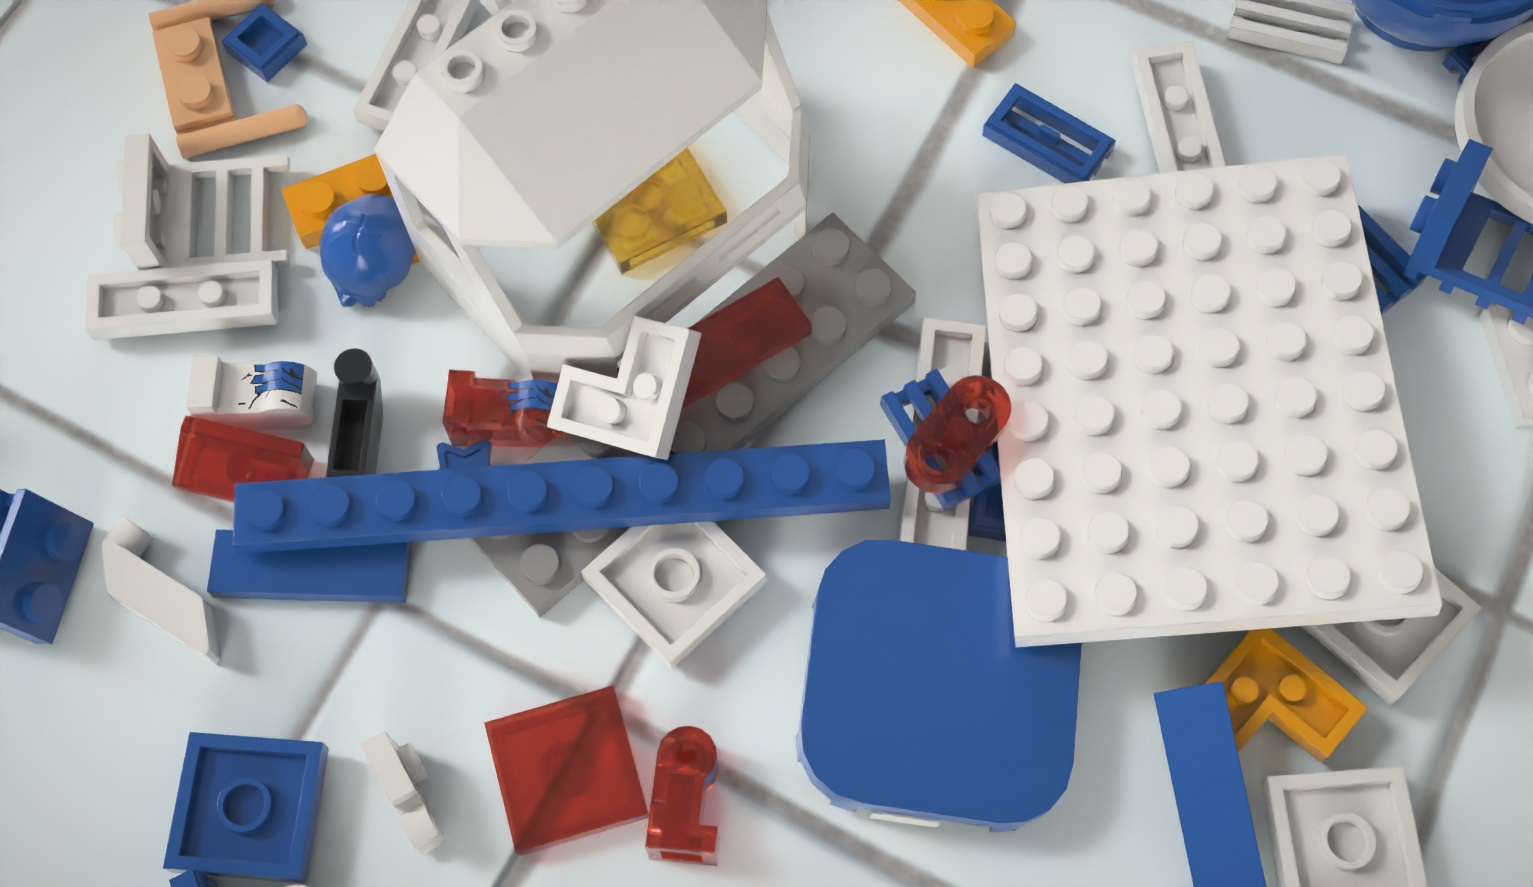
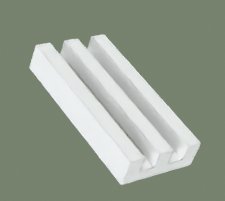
M1235 0L1227 38L1342 64L1349 43H1347V40L1351 34V21L1356 7L1353 4L1336 0ZM1244 17L1274 23L1278 25L1277 27L1258 22L1244 20ZM1300 30L1334 37V40L1302 33Z

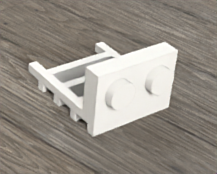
M150 133L125 135L124 160H118L115 168L117 186L122 195L121 213H116L113 218V234L118 249L125 250L138 270L272 259L276 267L289 266L290 255L287 249L269 251L270 172L290 171V159L288 155L168 164ZM251 174L250 252L233 254L235 175ZM216 177L214 255L197 257L199 178Z

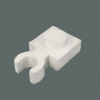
M386 731L361 743L360 745L389 803L395 808L413 848H418L420 854L424 855L445 843L444 835L426 804L428 802L418 785L420 782L428 779V775L412 745L408 742L399 747Z

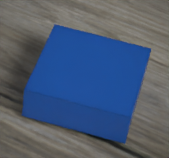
M262 3L221 40L228 54L267 83L307 45L302 32Z

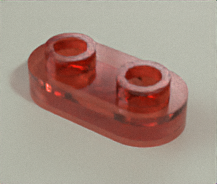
M974 375L960 379L949 389L911 435L907 443L903 459L904 470L909 480L916 487L929 493L941 494L950 492L962 484L1001 436L1011 414V401L1004 387L989 377ZM977 409L984 414L986 420L980 423L971 422L964 415V411ZM932 455L940 456L946 461L948 467L943 470H933L926 464L925 458Z

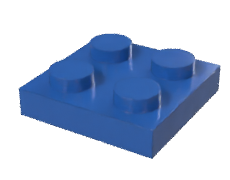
M189 732L163 869L171 873H184L193 869L207 876L306 883L329 748L323 742Z

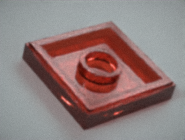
M614 685L484 722L515 853L518 856L650 818Z

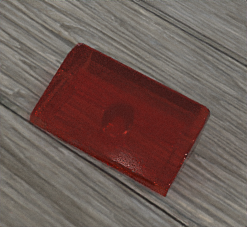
M185 415L180 428L172 486L175 489L234 502L235 484L308 479L314 458L302 442Z

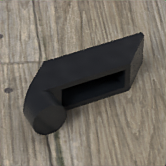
M352 348L339 354L334 362V372L339 380L326 477L376 474L383 422L381 380L368 353L361 349Z

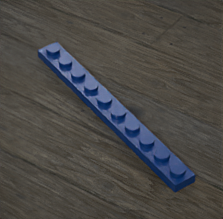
M885 439L677 453L669 454L668 460L647 455L235 484L232 545L240 554L890 509L891 496Z

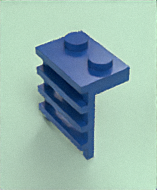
M1469 139L1457 162L1445 158L1430 189L1431 193L1439 196L1438 199L1425 195L1409 230L1419 233L1420 236L1403 275L1415 280L1418 272L1442 281L1438 290L1451 294L1455 286L1477 295L1478 298L1474 305L1487 310L1490 302H1494L1515 311L1511 320L1524 324L1527 317L1533 318V274L1523 295L1499 284L1524 232L1533 235V224L1516 216L1498 202L1473 193L1493 148ZM1488 218L1511 226L1512 229L1486 280L1464 271L1463 268Z
M0 489V629L33 643L53 644L94 523L28 489H17L15 494H9Z

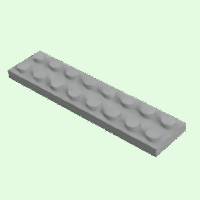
M832 212L689 328L702 334L670 454L743 448L915 303L916 291ZM562 431L523 464L647 455ZM630 527L469 539L540 618L584 581L581 571Z

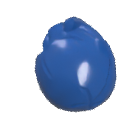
M379 194L362 195L333 210L326 220L320 238L321 266L324 274L336 290L340 304L343 307H352L356 302L363 307H372L377 301L381 302L386 297L388 290L398 286L406 278L416 252L395 200Z

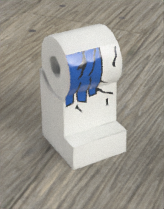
M193 355L186 408L203 432L304 428L313 422L317 372L313 368L297 362L277 361L262 365L258 362H222L218 355Z

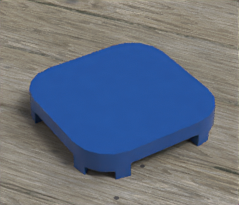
M892 539L865 540L841 551L825 569L812 605L813 615L799 728L796 734L797 762H801L810 782L831 800L830 805L853 813L860 808L990 827L989 832L1016 831L1018 828L1042 817L1067 790L1073 768L1082 643L1016 647L1008 557Z

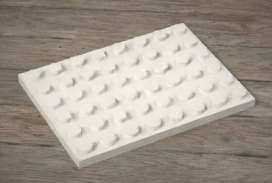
M1347 153L976 193L1016 647L1439 615L1442 599Z

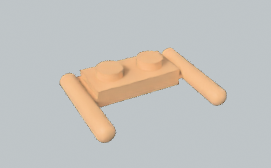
M197 0L148 13L153 29L152 34L172 124L177 134L176 141L183 159L301 128L306 125L307 113L299 104L236 119L216 31L212 24L214 20L255 10L261 3L265 6H271L276 0Z

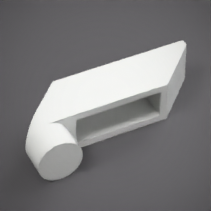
M121 516L102 541L106 593L125 608L217 665L221 658L214 608L203 597L139 558L154 538L138 525Z

